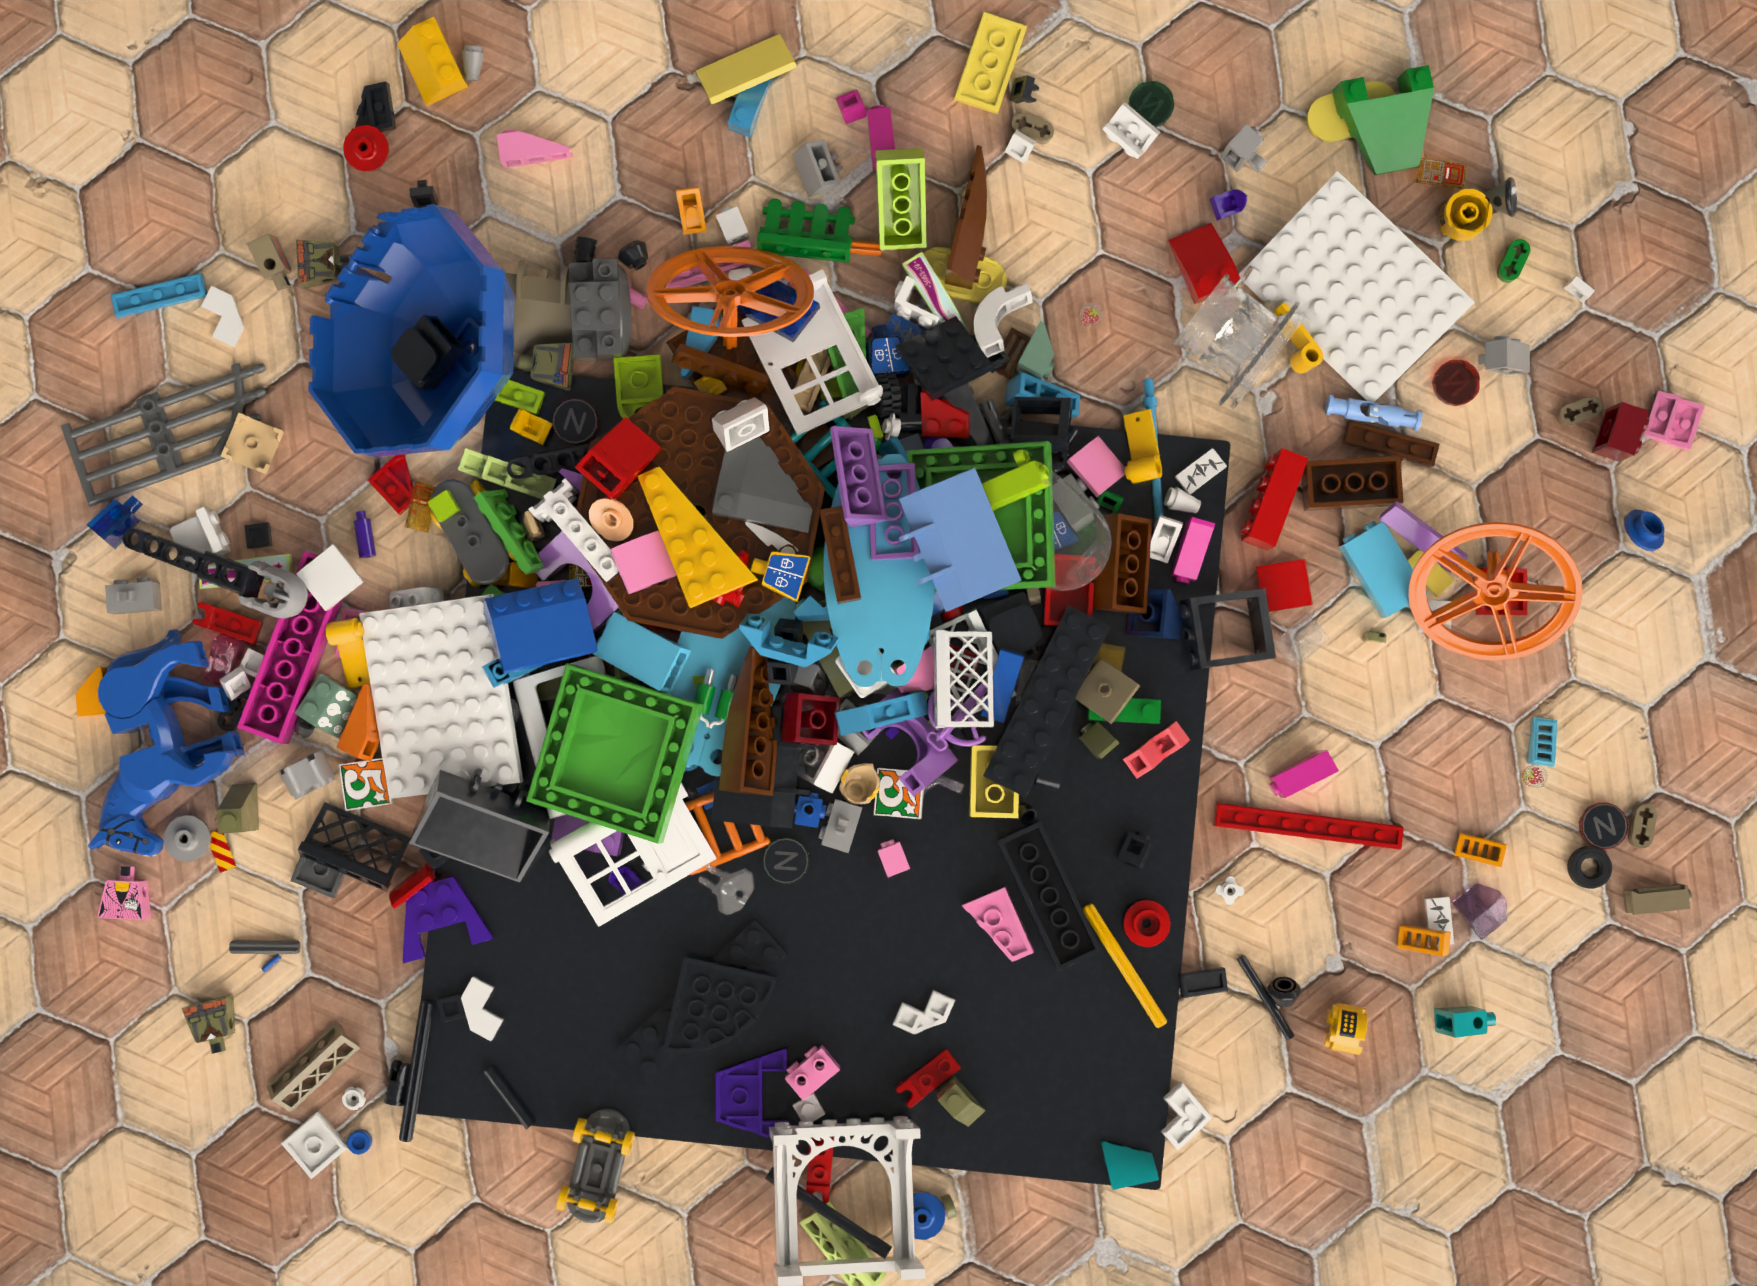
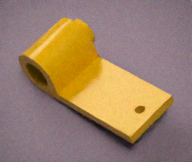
M1285 302L1274 309L1278 324L1298 348L1290 358V365L1295 372L1299 374L1306 373L1322 362L1323 352Z
M1151 409L1123 415L1131 454V461H1128L1127 466H1125L1126 478L1131 480L1133 484L1161 478L1162 465Z
M357 618L330 622L326 625L328 642L332 646H338L348 688L361 687L364 683L370 684L363 641L365 632L363 623L359 622Z

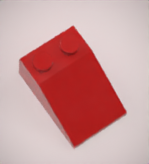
M1212 223L1168 240L1194 305L1235 289L1242 282L1232 257Z

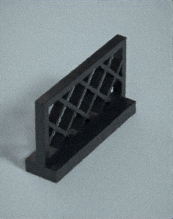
M324 802L304 842L302 841L299 845L298 852L301 857L387 892L391 884L390 881L409 845L410 837ZM328 810L336 813L339 821L325 826L323 818ZM355 821L359 824L361 830L347 834L343 824ZM341 825L344 836L330 840L327 830ZM377 830L380 832L382 839L368 843L365 833ZM325 831L328 842L319 845L311 842L315 834ZM362 834L366 845L352 849L349 838ZM395 838L403 841L400 849L393 852L389 851L387 841ZM346 840L350 850L341 854L335 852L333 844ZM384 843L388 854L374 858L370 848ZM368 849L371 860L363 863L357 861L354 853ZM389 858L392 866L388 873L378 870L376 862Z

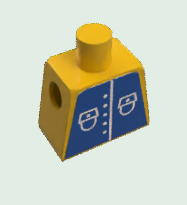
M771 552L769 561L755 558L751 572L764 575L762 586L798 603L811 558L804 555Z

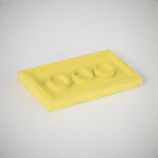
M983 12L954 97L955 101L998 115L1027 29L1026 25Z
M778 34L696 70V73L711 104H715L790 71L797 66L782 36Z

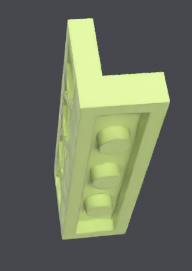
M830 1202L826 1203L827 1205L835 1209ZM816 1211L799 1222L828 1260L874 1258L862 1242ZM812 1220L819 1227V1230L812 1226L810 1223ZM826 1241L830 1242L834 1246V1249L830 1248L827 1245ZM883 1271L840 1275L849 1286H860L855 1278L859 1279L864 1286H878L887 1274Z

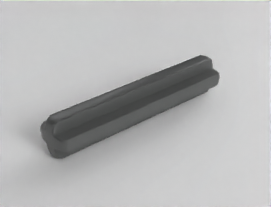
M234 940L229 944V951L231 954L300 953L301 945L299 941Z

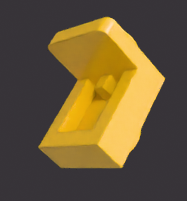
M519 408L513 418L510 429L525 438L543 445L553 424Z

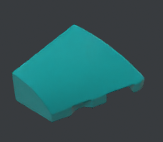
M1101 1141L1112 1190L1159 1180L1151 1152L1138 1151L1131 1147Z

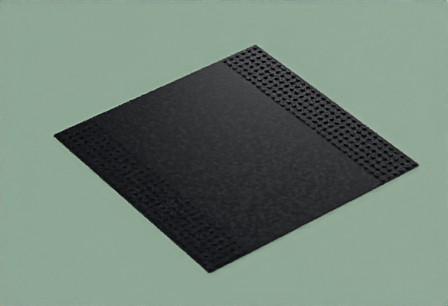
M513 369V375L509 380L546 393L539 413L535 416L553 424L554 413L562 403L572 399L582 400L588 403L595 411L597 417L596 429L587 440L571 443L561 439L552 425L543 445L510 429L518 408L494 400L485 414L481 454L509 463L512 458L529 455V457H532L536 453L589 444L623 420L617 407L615 379L572 375L571 390L569 391L536 382L531 378V372ZM663 384L664 394L667 393L666 391L674 387V385ZM675 386L695 390L694 387ZM815 400L814 406L817 410L820 408L819 404L822 400ZM872 405L851 420L847 418L845 421L853 428L870 429L867 417L876 415L882 430L884 419L889 417H878L876 409ZM1000 418L1007 433V427L1012 425V420ZM833 420L825 423L829 430L830 427L836 425ZM1021 420L1020 435L1058 436L1059 424ZM1071 425L1079 433L1069 447L1070 458L1099 436L1124 467L1127 466L1128 461H1131L1126 431ZM900 430L897 438L900 440L918 433L923 445L926 436H922V431ZM883 433L884 437H883V440L881 441V444L886 441V440H885V433ZM1157 434L1162 465L1161 487L1164 517L1183 522V526L1168 563L1150 558L1148 589L1171 590L1180 609V600L1217 595L1231 445L1230 442L1223 440ZM945 437L953 447H965L956 437ZM1213 448L1227 467L1190 494L1201 500L1198 512L1195 514L1169 509L1168 506L1164 505V499L1169 488L1175 489L1178 487L1185 491L1175 476ZM585 449L584 454L577 455V450L573 451L575 464L579 463V458H583L588 453V449ZM561 453L558 456V462L562 466H567L571 463V457L567 453ZM1058 454L1055 457L1052 456V463H1062L1060 460L1061 456ZM539 457L535 460L534 465L538 470H545L548 467V462L545 458ZM521 462L513 463L517 466L525 468ZM829 463L820 467L818 470L821 472ZM577 469L569 470L581 474ZM835 470L833 474L836 476L838 480L837 471ZM1067 471L1053 473L1052 484L1055 485L1070 473ZM559 472L545 474V476L556 479L553 490L563 483L562 480L565 479ZM1124 475L1108 488V490L1124 497L1117 514L1152 519V537L1154 525L1157 521L1154 518L1152 480L1133 484ZM478 478V481L484 486L486 491L506 490L508 494L506 501L508 505L514 506L517 512L514 517L519 524H521L524 512L542 500ZM1087 487V490L1084 491L1087 497L1089 498L1092 496L1095 499V501H1097L1098 497L1096 498V496ZM576 489V490H577L579 493L575 495L577 498H576V500L572 503V505H573L576 509H577V504H578V499H579V494H580V491H579L578 489ZM825 491L824 497L831 498ZM1103 498V501L1108 502L1114 506L1117 503L1109 498ZM1053 499V513L1060 512L1079 539L1075 543L1056 550L1055 554L1096 557L1097 538L1082 532L1083 529L1076 532ZM1101 505L1099 506L1100 508L1098 509L1108 514H1112L1111 510ZM701 506L695 507L704 517L705 509ZM1194 517L1215 523L1197 580L1194 582L1190 581L1189 584L1175 581L1176 577L1170 575L1185 522ZM554 520L541 522L545 537L532 542L537 553L544 549L562 531ZM1091 523L1090 527L1098 530V525ZM509 557V563L517 562ZM568 563L554 577L545 580L561 581L583 577L584 579H580L579 583L583 585L584 581V586H581L586 604L591 599L592 586H585V577L589 576L577 575V573L582 574V568H576L572 563ZM538 576V582H545ZM586 578V585H592V583H587L590 578ZM1093 579V580H1088V581H1087V584H1088L1089 582L1094 583V579ZM467 581L465 598L481 596L489 585H480L475 588ZM807 582L802 586L798 602L802 599H807L809 596L816 602L826 599L825 593L822 594ZM498 586L505 593H512L527 589ZM1039 588L1041 604L1033 605L1031 608L1041 628L1045 644L1041 645L1042 650L1029 655L1028 651L1021 653L1025 656L1014 689L1016 695L1011 699L1005 722L1002 723L994 720L993 727H976L978 736L986 737L984 742L978 744L980 746H998L1057 628L1042 626L1044 588ZM1008 589V597L1022 591L1026 594V590ZM981 597L962 605L964 614L976 608L988 632L979 610L1005 598L984 599ZM1216 603L1198 605L1206 661L1211 659ZM945 609L931 617L930 630L946 623L945 621L943 622L940 613L944 612ZM1093 609L1092 617L1111 627L1087 676L1099 660L1103 659L1139 684L1140 687L1132 698L1161 700L1160 724L1113 722L1110 724L1107 721L1086 720L1087 707L1077 701L1059 790L1053 791L1035 787L1034 780L1026 797L1019 794L1018 804L1019 806L1020 804L1027 803L1036 810L1037 815L1031 823L1037 820L1041 821L1081 908L1090 903L1094 905L1166 1018L1167 1023L1162 1027L1157 1028L1090 923L1089 925L1102 951L1061 971L1056 969L996 841L1029 824H1022L1018 818L969 816L971 746L957 750L953 748L952 743L946 740L949 749L958 761L924 788L922 819L874 815V797L870 803L858 805L863 808L849 853L821 845L823 839H819L822 825L827 826L830 818L828 816H825V819L820 818L818 828L794 824L796 814H793L792 828L761 826L765 837L768 836L771 844L779 839L788 838L797 841L804 847L808 857L807 869L802 877L794 882H778L768 875L764 867V856L766 850L771 845L769 844L700 873L689 874L598 927L559 861L555 863L549 853V850L552 849L550 841L555 818L550 819L549 834L520 883L453 859H449L441 867L436 868L434 882L455 876L471 900V904L484 920L483 922L486 927L492 932L494 939L472 945L466 921L428 931L421 1001H432L434 1005L417 1114L522 1125L484 1075L487 1069L494 1066L534 1119L535 1123L532 1126L575 1130L579 1118L587 1120L594 1112L607 1108L619 1111L625 1116L629 1123L630 1131L635 1132V1137L773 1151L771 1138L716 1121V1071L783 1048H787L788 1068L795 1061L800 1064L806 1059L804 1054L813 1046L819 1048L823 1045L839 1064L840 1070L814 1091L825 1111V1115L813 1121V1125L823 1124V1120H837V1123H846V1119L858 1118L861 1122H870V1118L883 1117L884 1121H894L893 1117L907 1116L908 1119H911L920 1128V1138L914 1139L912 1143V1165L1111 1186L1101 1146V1141H1107L1111 1144L1131 1147L1134 1150L1151 1152L1159 1180L1130 1186V1188L1160 1189L1165 1136L1161 1131L1167 1126L1169 1105L1163 1097L1170 1092L1180 988L1178 974L1181 973L1210 669L1190 671L1189 660L1186 659V642L1183 639V621L1180 640L1126 635L1128 614ZM966 620L956 623L953 632H968L969 626ZM606 624L594 633L595 639H599L602 636ZM952 626L946 628L945 630L950 631ZM803 635L802 643L808 646L809 640L806 635ZM951 637L949 643L962 647L964 642L958 637ZM929 641L924 646V649H927L931 646ZM971 642L970 644L979 651L978 645ZM879 648L880 651H881V653L883 654V653H884V649H883V648ZM568 659L562 660L560 666L566 665ZM818 660V661L814 662L815 665H818V666L821 668V670L823 671V673L825 674V676H826L827 679L829 680L827 674L824 672V670H823L822 667H821L820 661ZM979 663L976 673L981 677L987 671V665ZM611 664L607 675L615 677V668ZM538 668L530 672V676L544 671ZM960 678V680L966 685V684H967V681H968V678H967V679H961V678ZM971 679V682L968 687L969 689L977 681V679ZM829 680L824 696L838 697ZM512 681L508 683L523 782L505 784L500 792L512 796L516 787L519 784H523L525 787L522 800L526 801L536 767ZM957 682L954 683L956 687L962 688ZM979 682L971 691L974 693L982 683ZM780 685L772 706L784 707L785 693H794L789 685ZM950 688V694L955 698V696H954V694H953V692H952V690H951V688ZM929 690L925 692L930 697L931 693L934 692V690ZM958 691V693H959V695H960V698H961L962 695H963V692ZM854 693L850 697H842L840 704L847 698L856 707L863 702L869 705L880 702L888 695L871 693L861 698L857 693ZM969 694L965 696L963 704L970 697ZM556 699L540 701L547 728ZM983 710L972 714L978 721H988L987 717L981 716ZM924 715V717L926 718V720L929 721V720H930V719H929V716H928V715ZM1177 721L1190 741L1179 750L1164 758L1152 770L1136 778L1123 759L1147 740ZM1089 722L1092 724L1099 722L1119 742L1102 759H1097L1078 738L1082 734L1080 729ZM887 727L880 731L858 756L855 753L853 754L846 769L848 770L852 765L872 763L876 772L878 768L909 770L916 763L917 748L910 735L900 728H897L900 732L891 740L885 734L891 728ZM965 727L964 731L967 740H973L974 736L971 727ZM837 738L838 743L849 748L839 738ZM718 757L713 761L714 764H717ZM700 766L692 771H685L681 782L688 796L682 799L684 803L700 797L696 788L716 780V776L706 773ZM797 775L796 789L811 790L812 793L819 794L818 798L823 799L822 804L827 805L826 812L829 802L834 803L835 799L847 802L839 789L841 778L833 793H830ZM795 794V800H798L802 794ZM806 805V812L812 813L813 807L811 805ZM702 806L721 854L734 849L724 822L712 820L713 807L705 810L704 806ZM689 811L701 830L694 811ZM734 823L743 845L756 840L750 824ZM1137 831L1144 833L1150 837L1149 840L1153 844L1143 871L1125 865L1118 859L1129 832L1134 834ZM624 834L621 855H610L614 863L637 850L628 834ZM894 839L895 843L900 841L910 869L888 877L878 849L882 848L881 843ZM1139 847L1135 848L1133 853L1138 855L1142 849ZM582 850L574 855L587 879L610 866L602 853ZM640 855L623 864V866L631 867L644 882L653 878L651 873L647 872L642 866L644 861ZM609 873L590 883L603 906L622 896L609 883ZM1006 886L1032 944L1034 953L1012 962L997 946L990 935L980 927L973 916L962 907L963 904ZM1138 901H1155L1163 906L1169 914L1171 923L1169 933L1165 940L1156 946H1138L1125 933L1123 926L1125 913L1130 906ZM757 919L788 953L767 973L768 975L777 976V979L763 1011L745 1031L725 1044L712 1049L681 1053L648 1084L617 1051V1048L676 994L684 956L711 961L747 926ZM1144 919L1142 921L1143 927H1148L1150 925L1149 919ZM475 976L494 987L484 1009L504 1020L493 1040L489 1041L470 1030L467 1017L442 1023L437 999L460 993L463 995L471 978ZM933 990L955 999L945 1023L933 1026L917 1034H912L893 1025L902 1002L924 1011ZM947 1049L961 1068L953 1075L986 1111L968 1127L954 1119L937 1100L936 1090L947 1080L911 1108H908L906 1105V1100L910 1098L911 1091L905 1090L902 1093H897L894 1089L895 1086L911 1076L943 1050ZM822 1061L816 1062L818 1065L824 1064ZM763 1071V1120H788L791 1126L799 1125L801 1119L793 1104L801 1100V1098L785 1080L788 1072ZM803 1076L798 1077L802 1081L806 1080ZM872 1135L868 1138L862 1136L860 1139L861 1143H869ZM840 1136L839 1142L843 1143L845 1141V1137ZM880 1136L874 1142V1149L876 1151L886 1148L888 1144L887 1136ZM798 1140L796 1149L801 1154H809L810 1144L805 1140ZM833 1147V1157L880 1162L871 1153L858 1147ZM893 1150L884 1155V1160L891 1162L889 1154L893 1155Z

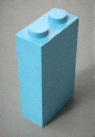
M1374 520L1362 527L1364 532L1358 536L1354 532L1342 539L1344 544L1339 546V549L1383 619L1410 604L1409 582L1413 568L1384 522L1376 524Z
M613 611L612 616L606 622V628L602 636L596 642L598 650L593 654L658 691L670 694L691 650L641 623L630 622L624 614Z

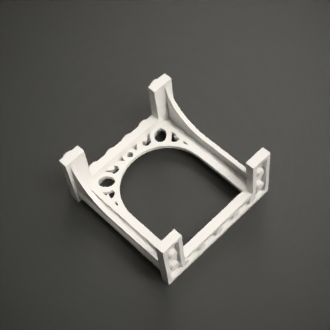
M907 1116L893 1117L894 1121H884L883 1117L870 1118V1122H861L858 1118L846 1119V1123H837V1120H823V1124L813 1125V1121H799L797 1126H791L789 1122H776L775 1127H769L770 1138L773 1143L777 1262L774 1263V1275L778 1286H803V1276L896 1271L901 1280L926 1279L925 1267L915 1255L911 1151L913 1140L920 1138V1128L911 1119H908ZM872 1135L869 1143H861L860 1139L862 1136L868 1138ZM840 1136L845 1137V1141L843 1143L839 1142ZM880 1136H887L888 1144L886 1148L876 1151L874 1149L876 1139ZM814 1137L818 1141L822 1138L824 1143L821 1146H816L811 1138ZM798 1140H805L810 1144L811 1152L808 1155L798 1152L796 1149ZM836 1146H853L871 1153L881 1162L887 1172L891 1185L893 1257H886L885 1259L876 1257L798 1262L797 1185L805 1166L817 1154ZM893 1150V1155L889 1154L891 1162L884 1160V1155ZM792 1155L801 1160L799 1166H794L796 1160H792Z

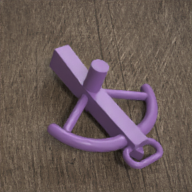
M981 684L974 691V694L981 699L987 692V688ZM932 692L928 701V716L935 728L934 692ZM970 696L961 705L971 712L970 710L977 704V701ZM959 708L951 717V721H961L966 714ZM955 727L935 728L938 732L932 730L926 735L927 742L938 751L946 749V740L959 746H975L986 740L985 736H978L976 727H971L974 736L973 740H962L950 734ZM930 735H936V741L941 740L944 746L939 748L930 740Z

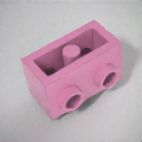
M823 1045L819 1048L813 1046L804 1054L806 1059L800 1064L795 1061L786 1069L788 1074H786L785 1080L803 1101L840 1070L839 1064ZM822 1061L824 1064L818 1065L816 1062ZM803 1076L806 1080L802 1081L798 1077Z

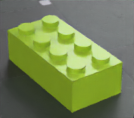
M923 148L875 150L880 250L927 248L925 157Z

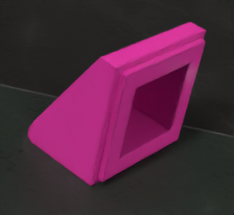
M858 90L836 97L846 124L867 116Z

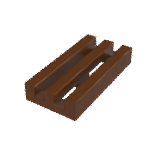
M1011 328L1003 343L1004 349H1006L1013 335L1018 336L1008 353V357L1012 358L1021 339H1024L1025 343L1009 372L1005 371L1009 362L996 370L999 375H1003L1009 380L1015 372L1017 364L1031 337L1014 328Z

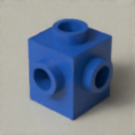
M811 792V795H800L799 799L795 800L794 814H796L794 824L819 827L820 818L825 819L827 805L822 804L823 799L818 798L819 794ZM806 805H811L813 807L812 813L806 812Z

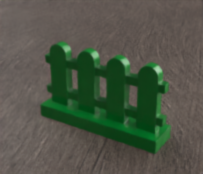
M776 198L769 201L768 207L763 206L762 213L766 215L765 227L760 226L758 232V250H765L782 256L850 263L852 237H848L850 225L855 224V217L851 216V210L848 207H840L837 210V215L828 214V207L825 204L816 205L814 212L805 211V205L801 201L792 203L791 209H783L782 202ZM781 217H790L788 230L779 229ZM804 219L813 220L811 232L802 231ZM827 222L835 223L834 235L825 234Z

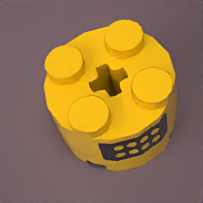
M1463 189L1455 193L1440 210L1439 224L1441 232L1456 241L1474 239L1489 225L1492 219L1491 203L1488 202L1482 192L1475 189Z
M1341 1003L1333 1004L1332 1010L1329 1009L1327 1013V1023L1330 1024L1329 1033L1326 1032L1324 1046L1329 1047L1330 1050L1360 1055L1363 1047H1358L1361 1040L1365 1041L1368 1015L1364 1013L1367 1009Z

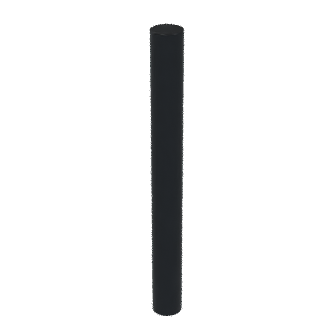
M1245 955L1237 958L1238 963L1286 1040L1292 1039L1295 1036L1276 1004L1272 1001L1271 996Z

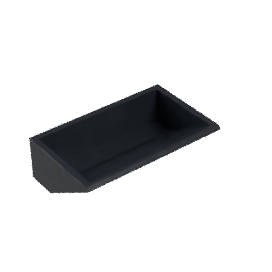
M771 706V718H775L776 726L772 728L773 740H777L773 796L720 791V776H716L712 810L713 821L792 828L795 794L811 795V790L796 789L798 772H807L806 766H798L800 749L815 750V745L781 741L784 707ZM720 749L718 750V765L722 763L723 751Z
M477 768L471 780L440 770L430 787L408 844L520 883L549 834L550 819L547 809L522 800L525 787L523 784H519L516 787L512 796L500 792L503 787L502 784L496 783L493 789L481 785L482 777L480 776L483 769Z

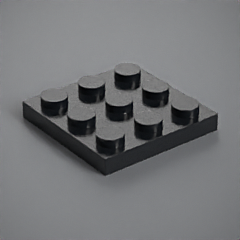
M956 316L896 345L897 354L931 401L993 370L992 363Z

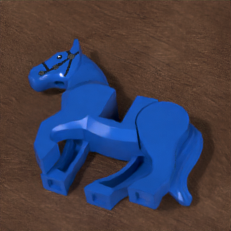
M177 629L169 630L167 636L155 645L122 654L114 659L107 667V672L100 681L98 698L103 709L107 712L105 717L112 733H135L150 728L149 736L155 743V746L120 757V772L115 777L104 799L100 815L99 832L88 845L91 850L107 845L115 850L143 856H156L162 851L164 840L158 834L150 831L142 817V813L156 803L168 799L181 785L192 787L206 785L230 767L234 756L245 755L238 731H230L222 736L186 746L178 718L170 704L187 701L219 712H230L231 709L229 699L223 687H213L191 679L168 676L169 672L181 663L198 667H210L202 641L181 643L182 635Z

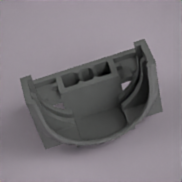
M593 259V262L569 263L574 359L597 358L598 361L614 360L613 358L625 357L629 350L631 338V303L626 271L617 264V259Z

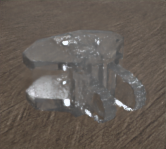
M708 863L706 869L721 878L719 883L716 885L708 878L702 876L698 881L713 890V893L717 895L718 910L729 915L740 911L755 888L753 873L746 868L733 873L723 872ZM738 890L742 891L743 897H738L736 892Z

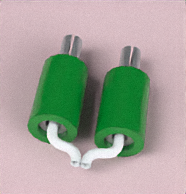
M711 668L707 669L704 683H698L694 702L704 704L700 720L705 722V727L712 728L713 725H720L724 720H727L738 680L737 675H735V678L734 674L730 675L727 690H721L715 717L721 720L711 722L709 725L708 720L703 718L702 714L709 715L716 687L711 686L715 670H711Z

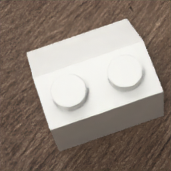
M755 397L750 400H743L736 407L728 411H721L712 418L713 430L727 452L769 431L767 407Z
M838 742L837 746L815 745V750L800 749L798 766H806L807 772H798L797 775L833 793L854 751Z

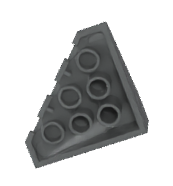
M760 436L728 452L725 450L712 513L714 516L808 533L813 509L808 502H804L797 492L799 490L789 474L784 473L778 464L780 461L770 446L767 447Z

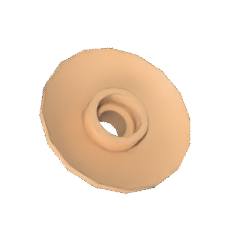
M606 497L598 499L591 505L589 520L598 534H601L607 540L615 542L622 541L631 534L633 518L630 511L621 502Z

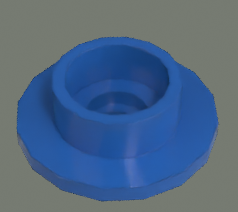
M1637 509L1627 513L1624 518V527L1630 539L1645 551L1653 552L1661 548L1664 543L1665 528L1660 518L1652 512Z
M928 1192L914 1193V1238L926 1240L936 1236L941 1231L945 1223V1210L942 1202L935 1195ZM925 1214L927 1218L924 1221H920L918 1216Z

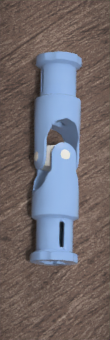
M1330 394L1325 405V415L1327 416L1335 414L1350 420L1370 423L1378 422L1379 424L1397 428L1399 426L1411 427L1414 431L1419 430L1422 422V410H1417L1416 412L1403 410L1400 406L1380 405L1353 398H1348L1347 400L1334 398ZM1361 407H1369L1366 416L1361 413Z

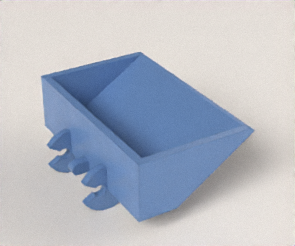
M975 468L899 499L912 529V532L899 537V540L902 542L915 537L921 553L912 556L914 562L924 558L930 575L916 580L917 584L920 585L933 580L946 612L1021 581Z

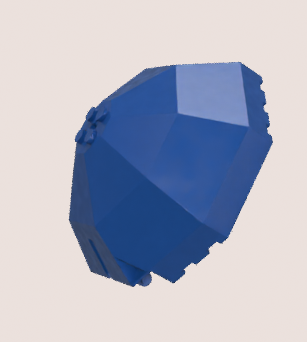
M431 204L423 208L402 209L401 212L380 213L377 215V219L386 222H380L377 226L373 225V227L368 228L367 233L361 240L364 246L355 249L349 257L350 262L348 265L345 264L342 271L337 277L338 281H340L339 284H332L325 294V301L330 304V319L314 315L310 317V334L313 335V348L309 349V367L313 368L312 382H309L308 391L355 454L379 457L450 450L479 423L513 375L515 297L504 270L454 210ZM358 266L384 272L392 276V278L387 283ZM422 315L437 316L466 347L435 389L417 388L406 374L399 369L391 356L392 348L405 330L414 328Z

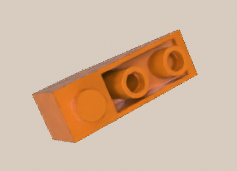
M364 683L358 693L354 708L349 714L345 729L340 735L337 749L356 758L372 761L380 739L371 685Z

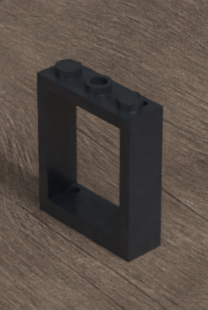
M1265 588L1180 600L1181 612L1179 614L1183 621V639L1186 642V659L1189 660L1190 671L1276 658ZM1247 599L1255 654L1206 661L1198 605Z

